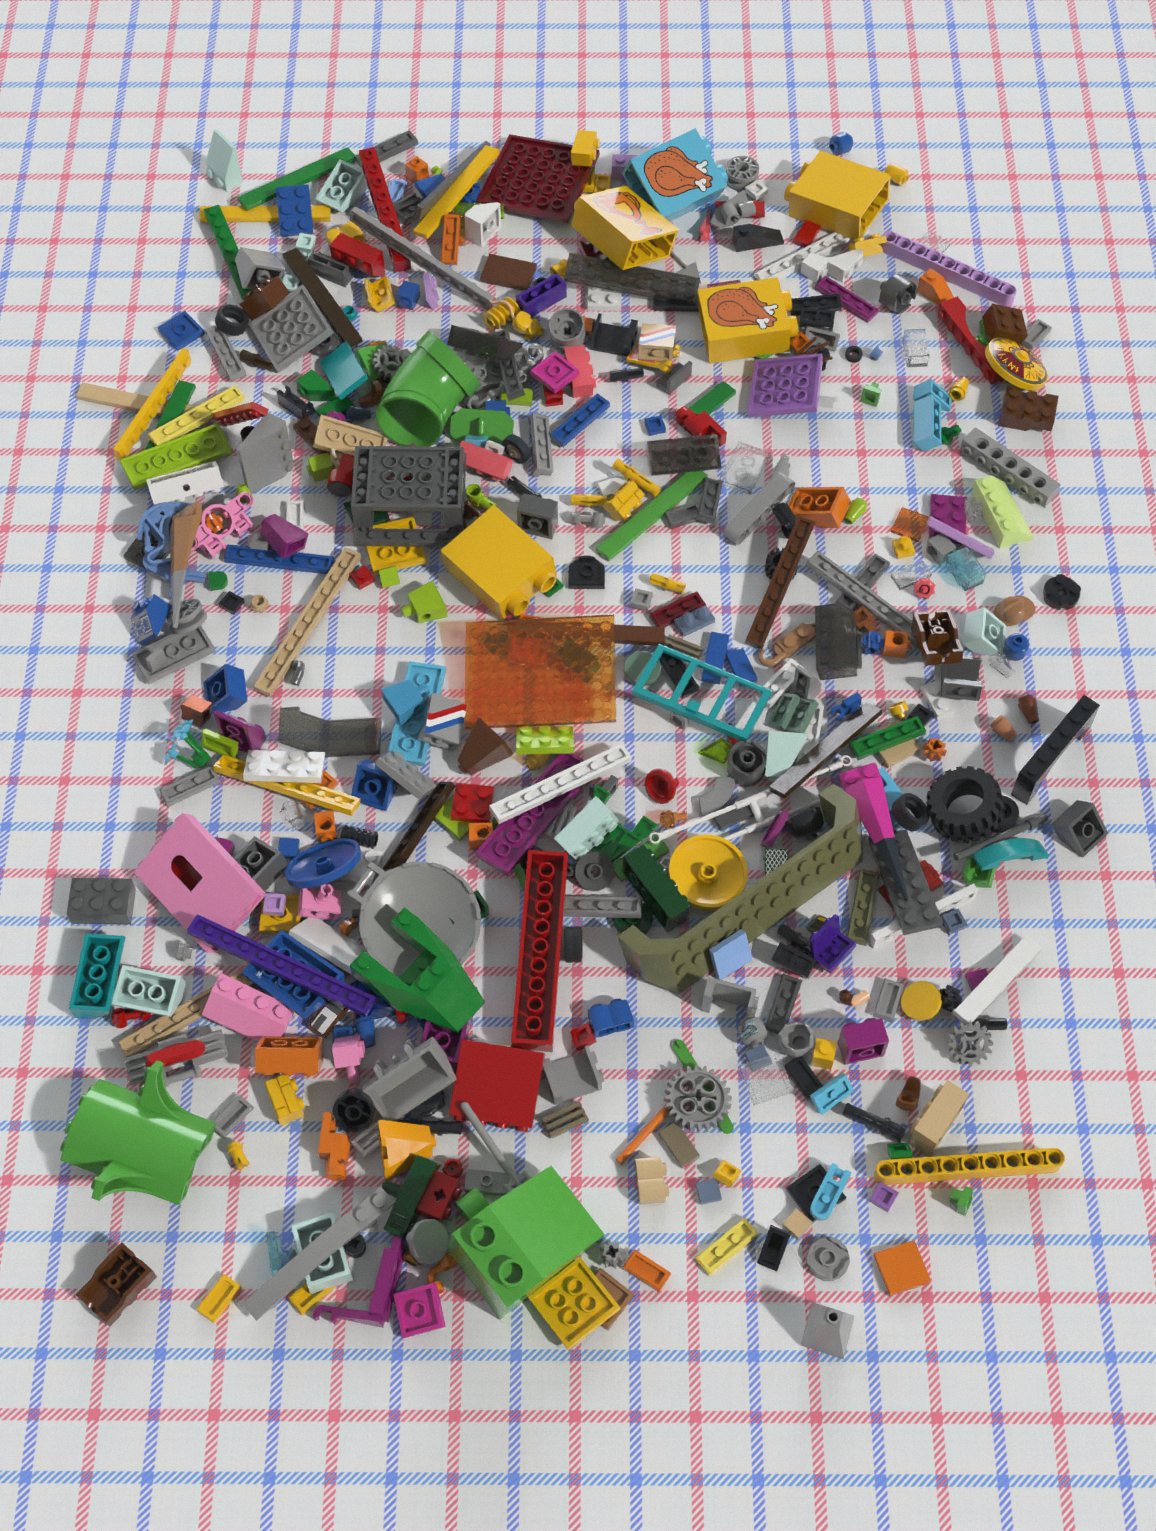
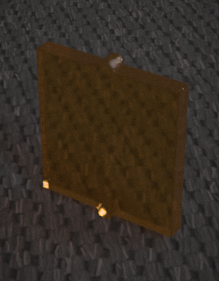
M902 507L891 532L902 537L908 536L911 540L919 542L929 516L920 514L916 510L912 511Z

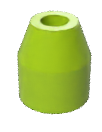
M245 484L237 486V496L242 492L251 494L250 489ZM240 498L241 504L247 503L244 498Z

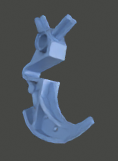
M159 503L149 508L139 521L137 540H142L143 532L145 533L143 565L147 570L169 581L170 584L171 559H156L170 551L169 522L172 517L192 503ZM149 531L159 542L157 547L151 546L150 536L148 535ZM187 567L184 584L187 581L205 583L206 572L191 571ZM170 588V595H169V598H170V599H172L171 588Z

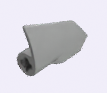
M742 190L715 209L710 225L720 229L734 225L742 218L756 215L755 204L752 200L748 201L745 190Z

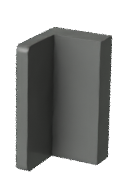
M688 361L685 365L678 362L670 373H666L656 382V387L670 395L692 375V362Z

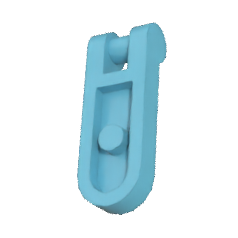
M832 1162L812 1201L810 1213L813 1218L824 1221L830 1217L852 1172L844 1171ZM835 1175L841 1180L838 1182L832 1179V1177Z

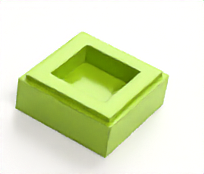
M396 566L378 570L382 588L400 584Z

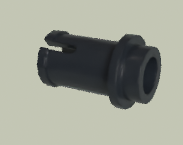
M820 348L817 351V354L822 353L823 358L830 357L829 350L826 348ZM827 361L823 362L822 371L826 369Z

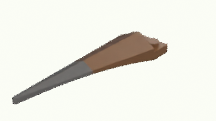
M198 501L193 502L176 513L172 518V525L170 527L172 625L174 628L178 627L185 573L192 545L202 519V503Z

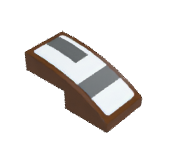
M328 1000L308 1026L322 1037L327 1038L336 1023L342 1021L349 1009Z

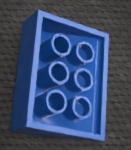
M283 930L267 945V947L345 983L343 972ZM251 963L241 972L244 977L304 1020L328 1001V999Z

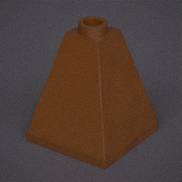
M479 717L457 760L459 762L457 767L465 775L467 773L473 775L511 757L514 753L507 743Z

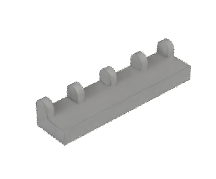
M532 413L528 423L531 424L529 435L532 437L530 448L533 450V458L531 459L532 464H534L533 477H539L540 474L551 476L553 473L549 416Z

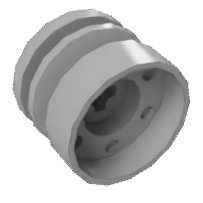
M571 308L559 309L553 313L549 320L551 342L555 349L564 353V347L583 345L586 333L582 315Z

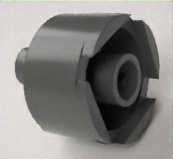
M895 273L887 281L885 280L881 283L879 302L898 314L904 313L911 306V299L915 300L917 286L899 273Z
M740 741L733 745L730 749L727 763L729 776L743 787H749L759 782L763 778L766 769L767 757L765 749L753 741L751 743Z

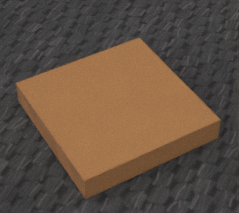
M599 1268L595 1276L620 1306V1310L601 1324L606 1330H609L634 1298L635 1294L603 1269Z

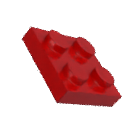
M456 783L451 820L490 823L491 812L489 805L493 804L494 786Z

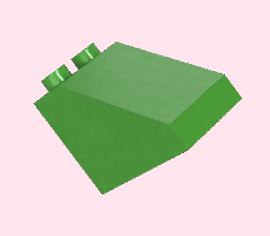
M551 1165L485 1207L451 1234L447 1250L501 1320L541 1286L600 1241L605 1234Z

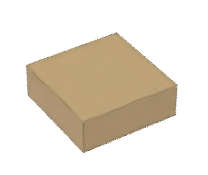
M796 1208L782 1223V1226L799 1240L813 1222Z

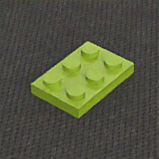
M573 726L516 727V754L574 753Z

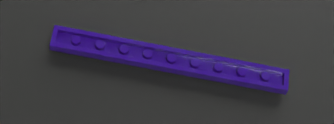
M198 914L187 929V934L364 1017H367L376 1002V997Z

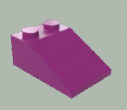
M214 711L213 715L220 735L237 741L238 750L248 753V750H260L266 740L264 729L261 726L250 724L241 717L236 718L229 714Z

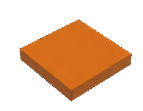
M915 1240L874 1253L873 1255L889 1296L931 1282Z

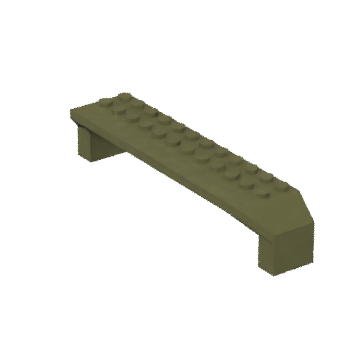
M835 784L830 785L819 793L824 821L833 828L681 937L649 939L634 925L619 934L617 937L626 963L647 982L678 994L686 990L714 969L709 949L740 929L746 932L748 943L752 942L863 861L862 824L856 799Z

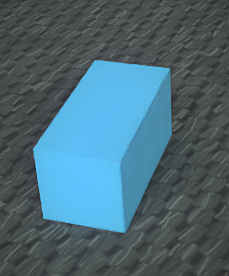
M466 435L465 441L485 448L488 437Z

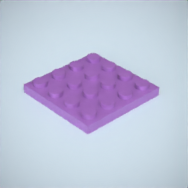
M822 353L754 360L748 406L749 417L817 412L823 364Z

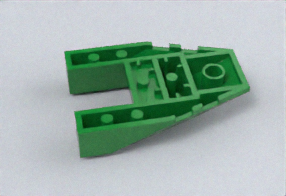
M404 907L391 921L392 930L421 954L398 978L363 950L350 964L351 973L397 1011L409 1013L421 1020L425 1019L434 1022L435 1025L459 1032L484 1005L485 1001L452 950L420 918Z

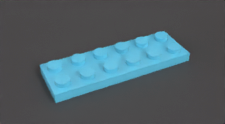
M409 661L405 681L411 680L416 688L425 683L430 693L422 697L424 701L423 710L406 723L400 725L397 719H395L388 753L392 750L397 751L403 755L408 763L425 767L430 744L418 740L419 732L425 727L429 705L425 704V700L432 693L441 694L446 666Z

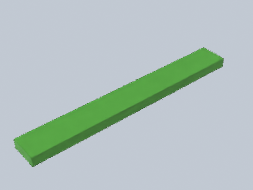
M696 465L598 545L596 551L608 561L613 559L662 518L665 512L670 511L699 487L708 475Z

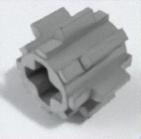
M608 1240L607 1246H600L602 1254L599 1255V1260L605 1261V1268L613 1265L614 1269H616L617 1263H624V1258L621 1256L625 1254V1249L619 1248V1241L613 1244ZM610 1251H612L613 1254H615L614 1258H612L611 1255H609Z

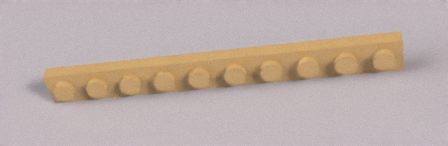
M348 548L343 549L253 686L255 691L269 697L272 696L293 661L347 581L350 573H352L360 561V553Z

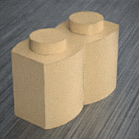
M661 1157L635 1159L639 1205L665 1203L666 1196H669L668 1183H664L663 1176L667 1175L666 1163H662Z

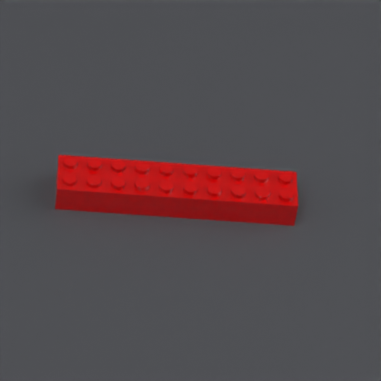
M528 850L511 1037L512 1048L553 1052L568 870L567 852Z

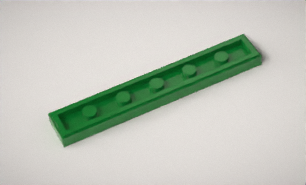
M181 380L178 381L155 429L183 414L196 389L195 384ZM149 440L145 450L155 447L151 440Z

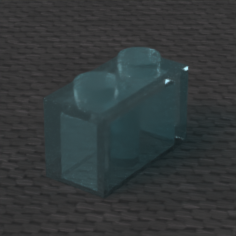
M967 546L948 554L946 569L949 573H952L957 584L964 591L984 583L986 572Z

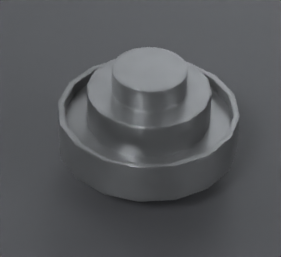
M332 334L315 347L316 352L323 356L329 355L339 347L338 337Z

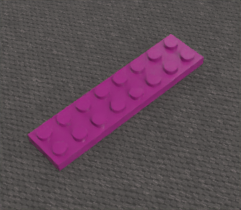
M574 753L559 754L534 784L585 760ZM584 784L499 824L475 852V857L508 877L528 853V850L533 847Z

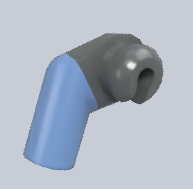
M569 853L567 876L572 878L575 877V867L578 861Z

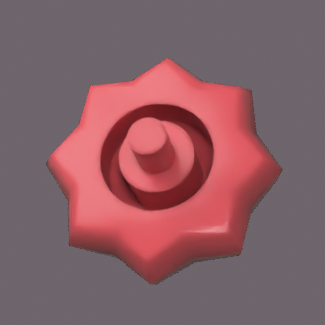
M920 578L914 583L913 592L919 598H929L935 593L934 588L936 584L930 578Z

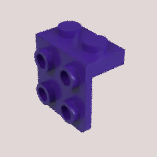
M836 914L831 918H827L823 926L810 937L811 957L817 960L818 966L830 974L856 947V943L840 932L839 916Z

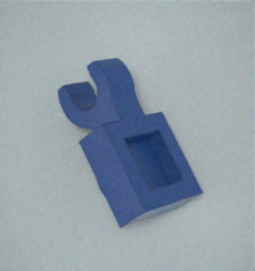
M857 692L842 701V704L834 706L830 714L839 713L840 715L837 716L836 721H842L844 715L854 713L860 708L861 695Z

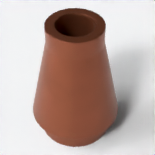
M1033 695L1019 698L1018 707L1027 719L1028 724L1038 722L1036 698H1033Z

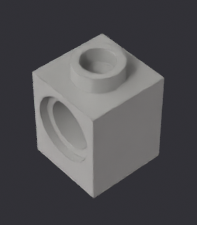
M940 533L929 538L926 552L939 565L954 557L956 546L944 534Z

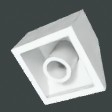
M500 203L474 205L465 213L466 239L480 247L486 244L501 228Z

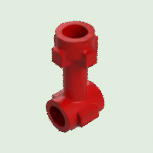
M123 1008L113 1010V1015H111L113 1025L115 1024L116 1028L126 1027L128 1020L142 1018L143 1021H146L152 1017L151 1013L139 1010L125 1013Z

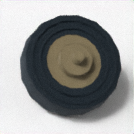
M510 434L503 440L504 451L515 462L523 464L530 459L531 451L519 436Z

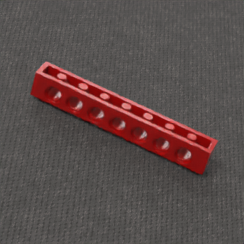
M375 147L359 150L360 165L378 220L404 237ZM386 245L395 273L410 270L411 260Z

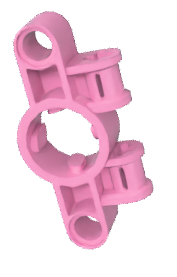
M242 492L225 506L213 504L203 510L202 519L191 552L200 547L207 557L213 559L215 558L214 555L219 551L226 549L222 539L231 533L240 538L247 529H252L253 524L244 513L253 504L252 495L248 492ZM241 497L247 501L246 505L241 504ZM212 511L222 513L223 518L227 520V529L219 535L212 533V530L205 525V517Z

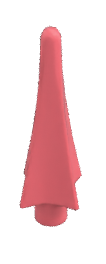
M710 208L699 229L700 235L698 238L701 241L710 240V218L712 211Z

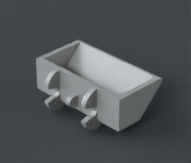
M431 1037L419 1046L411 1039L407 1040L406 1045H404L406 1055L399 1058L394 1054L391 1056L394 1063L388 1067L380 1059L375 1062L374 1071L376 1075L365 1082L362 1091L371 1097L375 1108L384 1120L396 1121L457 1080L445 1052L434 1037Z

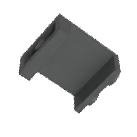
M963 656L960 663L942 664L941 697L979 701L982 690V682H979L981 658Z

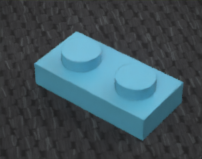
M841 1072L811 1094L810 1098L817 1112L823 1115L854 1092L847 1075Z

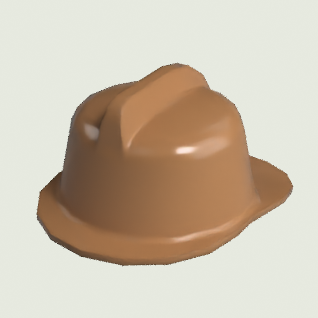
M1020 595L1006 597L994 609V615L1006 626L1017 625L1031 618L1035 613L1034 603L1029 598Z

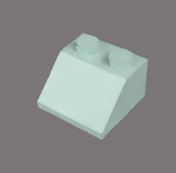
M985 607L966 613L963 645L973 653L997 657L1003 656L1006 625Z

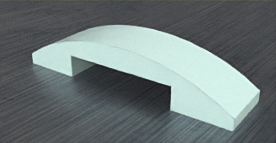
M300 233L295 248L299 249L308 262V257L314 252L316 236ZM289 272L285 274L282 281L291 292L302 285L298 278Z

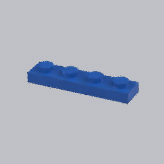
M597 393L550 434V438L560 446H566L610 407V402Z

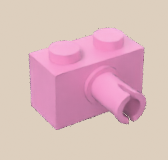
M324 884L321 888L301 889L298 894L297 916L337 921L342 907V891H336L330 884L327 887Z
M360 1035L335 1038L332 1046L335 1068L346 1067L348 1083L361 1081L358 1065H360L361 1059L364 1058V1040L360 1041Z

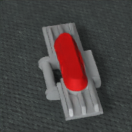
M222 1029L190 1039H188L186 1034L163 1040L157 1042L159 1048L126 1057L124 1060L131 1086L145 1082L146 1079L143 1077L147 1067H151L157 1060L164 1063L163 1079L165 1086L169 1087V1084L195 1076L202 1077L199 1065L227 1057L228 1052ZM186 1061L188 1065H194L192 1069L167 1076V1072L172 1070V1065Z

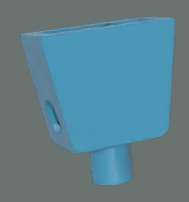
M406 680L381 690L383 701L400 725H403L423 710L424 701L422 697L430 693L425 683L416 688L411 680Z

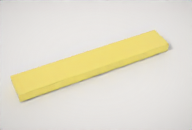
M234 385L148 433V438L155 446L179 438L211 420L215 412L232 408L245 401V396Z

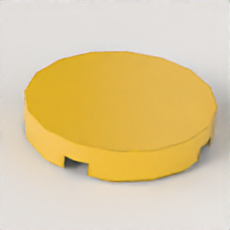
M917 981L910 984L901 996V1006L904 1013L915 1021L933 1018L939 1012L942 1004L940 991L927 981Z

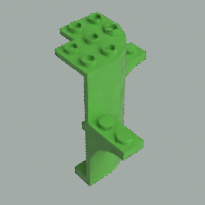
M156 1060L151 1067H147L143 1077L146 1079L145 1085H142L139 1093L99 1079L94 1085L89 1087L87 1094L83 1093L80 1097L79 1108L73 1121H69L65 1129L67 1137L60 1147V1151H62L60 1160L100 1175L99 1177L96 1176L92 1182V1199L100 1201L103 1197L115 1192L134 1191L150 1194L180 1205L186 1197L196 1161L211 1142L216 1122L184 1110L171 1098L163 1079V1062Z

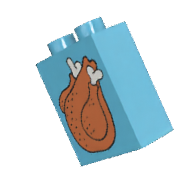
M696 128L630 159L622 171L630 189L669 222L717 199L728 186V177L725 169L721 165L715 164L711 157L712 148L710 142L705 136L700 137Z

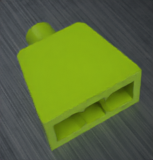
M433 580L408 594L409 605L401 607L404 618L415 615L418 623L448 617L447 607Z

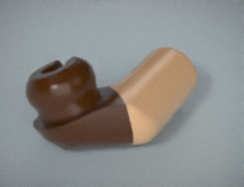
M847 989L839 993L840 1001L853 1007H857L870 999V995L866 990L857 995L850 994Z

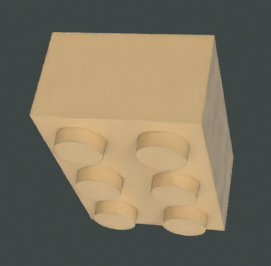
M949 1080L946 1081L944 1086L941 1084L938 1086L933 1094V1098L927 1102L921 1116L917 1117L909 1132L911 1136L909 1144L931 1157L963 1109L969 1093Z

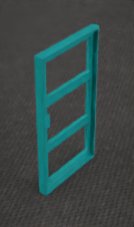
M659 644L635 684L631 695L739 741L747 742L773 690ZM663 653L690 663L670 699L643 689ZM697 667L728 679L708 716L698 712L701 703L690 699L687 706L677 703ZM735 682L762 693L743 730L716 719Z

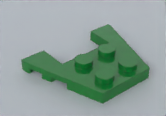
M596 784L593 798L596 796L606 804L612 794ZM644 815L632 832L617 823V827L603 837L604 840L601 844L594 846L590 851L605 854L613 863L658 829L659 826Z

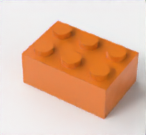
M262 1036L255 1047V1073H261L265 1076L273 1075L274 1073H282L284 1076H292L295 1073H303L304 1076H314L319 1073L324 1062V1037Z

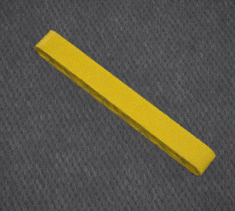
M1058 1148L883 1160L876 1166L874 1179L878 1184L882 1182L885 1185L1055 1173L1063 1165L1065 1155ZM1049 1157L1055 1158L1058 1164L1051 1163ZM1028 1159L1035 1160L1037 1165H1031ZM1006 1161H1013L1016 1167L1009 1166ZM985 1162L993 1163L995 1168L987 1167ZM964 1164H971L974 1170H968ZM943 1165L951 1166L953 1171H946ZM927 1166L932 1172L926 1173L922 1170V1167ZM901 1168L909 1169L911 1174L906 1175L902 1173ZM885 1169L890 1175L883 1176L879 1170Z

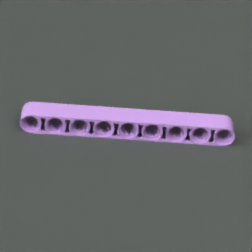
M886 231L883 233L882 236H886L887 240L886 243H882L883 253L925 272L931 268L942 275L945 281L994 303L1007 307L1013 305L1017 291L1015 286L895 232Z

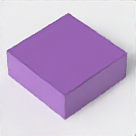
M879 1182L869 1202L888 1213L899 1192Z

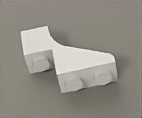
M856 249L833 257H822L811 252L802 261L800 273L816 283L821 278H824L826 274L843 282L846 278L851 277L856 268H860L863 263L864 251Z

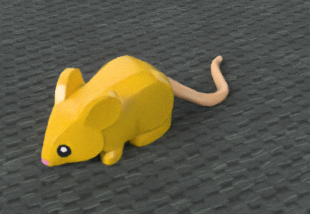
M505 300L489 301L493 304L505 303L509 307L514 330L525 334L524 338L526 340H531L545 333V329L537 324L539 320L536 318L531 319L528 313L520 311L515 316L509 302Z

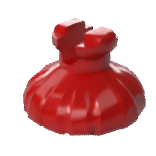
M653 769L645 777L644 786L646 787V793L654 802L667 804L674 798L679 780L677 777L673 779L671 773L666 770Z

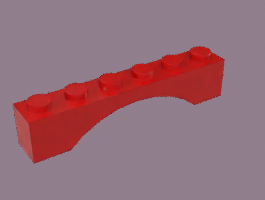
M956 296L940 303L938 310L939 319L944 322L948 331L961 344L965 353L971 357L975 366L981 370L984 378L991 385L1004 380L989 364L985 355L986 347L978 342L968 329L965 316L966 306L959 297Z

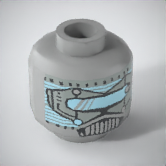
M754 1015L743 1018L737 1029L742 1042L746 1046H753V1048L763 1045V1040L768 1035L762 1019Z

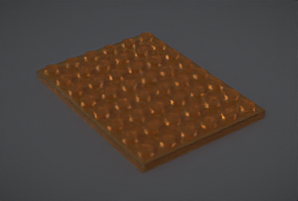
M614 614L466 622L465 704L467 708L465 713V729H472L479 717L490 728L616 722Z

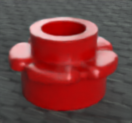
M449 1159L444 1163L442 1172L456 1179L463 1173L462 1163L456 1159Z

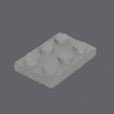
M392 750L379 757L375 762V765L419 800L432 793L437 786L429 776L419 772L417 766L408 763L403 755L397 751Z

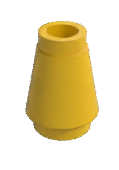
M960 378L949 389V396L952 400L960 401L965 398L969 385L967 378Z

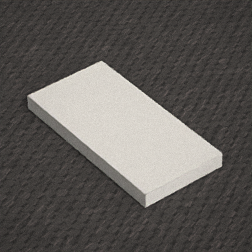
M307 918L289 931V935L351 975L350 964L363 950L368 954L364 946L316 918Z

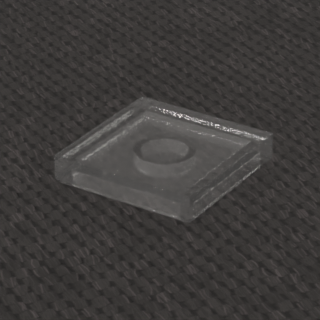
M779 1052L739 1066L754 1106L793 1093Z

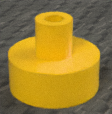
M903 700L892 704L888 709L891 715H897L899 720L906 717L904 711L908 709V705Z

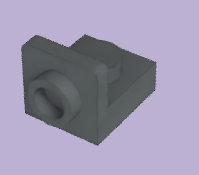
M611 775L608 780L605 779L602 782L601 787L613 795L618 789V778ZM592 783L589 786L591 798H593L595 785Z

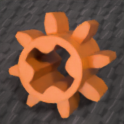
M211 512L205 517V525L212 530V533H216L224 527L222 525L224 518L220 513L215 514Z
M929 738L928 744H923L922 749L925 750L923 756H927L930 762L940 761L941 756L946 755L947 750L944 749L946 743H942L939 738Z

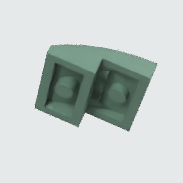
M783 693L767 725L783 732L805 733L819 703L813 699H802L797 694Z

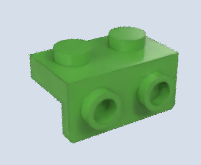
M972 855L967 856L966 867H963L962 877L967 885L975 884L976 887L991 888L996 868L981 871Z

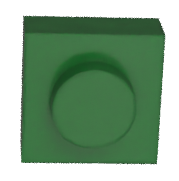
M908 1143L887 1144V1153L891 1160L912 1158V1150Z

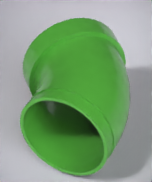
M427 331L416 342L417 347L406 358L390 380L376 410V422L380 430L390 440L402 446L430 447L440 439L445 424L456 406L465 396L469 398L481 386L480 381L466 364L441 339L432 332Z

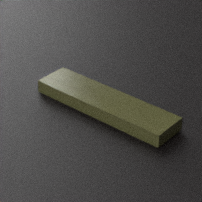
M864 869L859 871L847 937L856 944L866 946L879 872Z

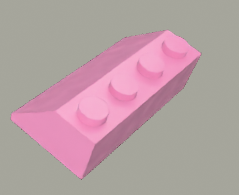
M221 973L211 990L202 1016L251 1040L259 1042L262 1036H284L294 1017V1012L275 998Z

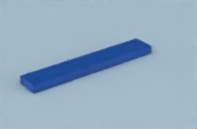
M228 544L224 562L327 574L333 566L334 556L296 552L286 558H282L273 549H268L267 551Z

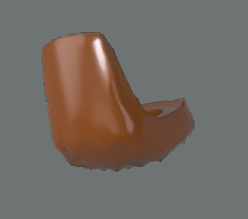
M378 380L371 382L372 388L369 394L359 398L361 406H373L380 403L383 389Z
M909 1076L896 1100L895 1105L905 1111H912L915 1108L920 1097L921 1080L919 1078Z

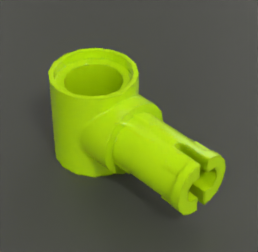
M478 484L467 486L466 499L471 501L474 507H482L488 510L495 505L498 508L497 504L489 500L487 495L482 493V489Z

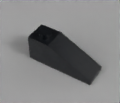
M754 224L733 226L732 241L736 252L784 244L781 231L778 229Z

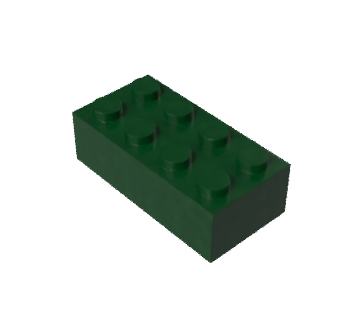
M643 844L625 855L622 865L623 874L638 895L642 897L644 903L649 906L664 930L668 933L687 921L690 902L685 895L680 894L676 882L668 878L664 866L656 862L655 855L651 849H647Z

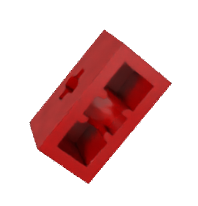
M436 1170L417 1207L419 1215L427 1219L437 1220L442 1224L445 1219L448 1220L453 1209L451 1206L454 1200L457 1201L462 1192L459 1180ZM444 1195L445 1199H440L438 1202L437 1197L441 1198Z

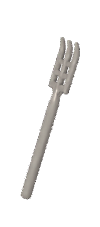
M463 1102L460 1105L461 1109L503 1171L509 1176L508 1184L503 1185L505 1191L509 1193L512 1191L510 1187L516 1185V1187L520 1186L521 1183L519 1181L522 1179L526 1181L531 1179L526 1171H523L522 1174L514 1173L512 1167L467 1102Z

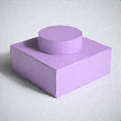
M266 893L263 914L284 916L286 895Z

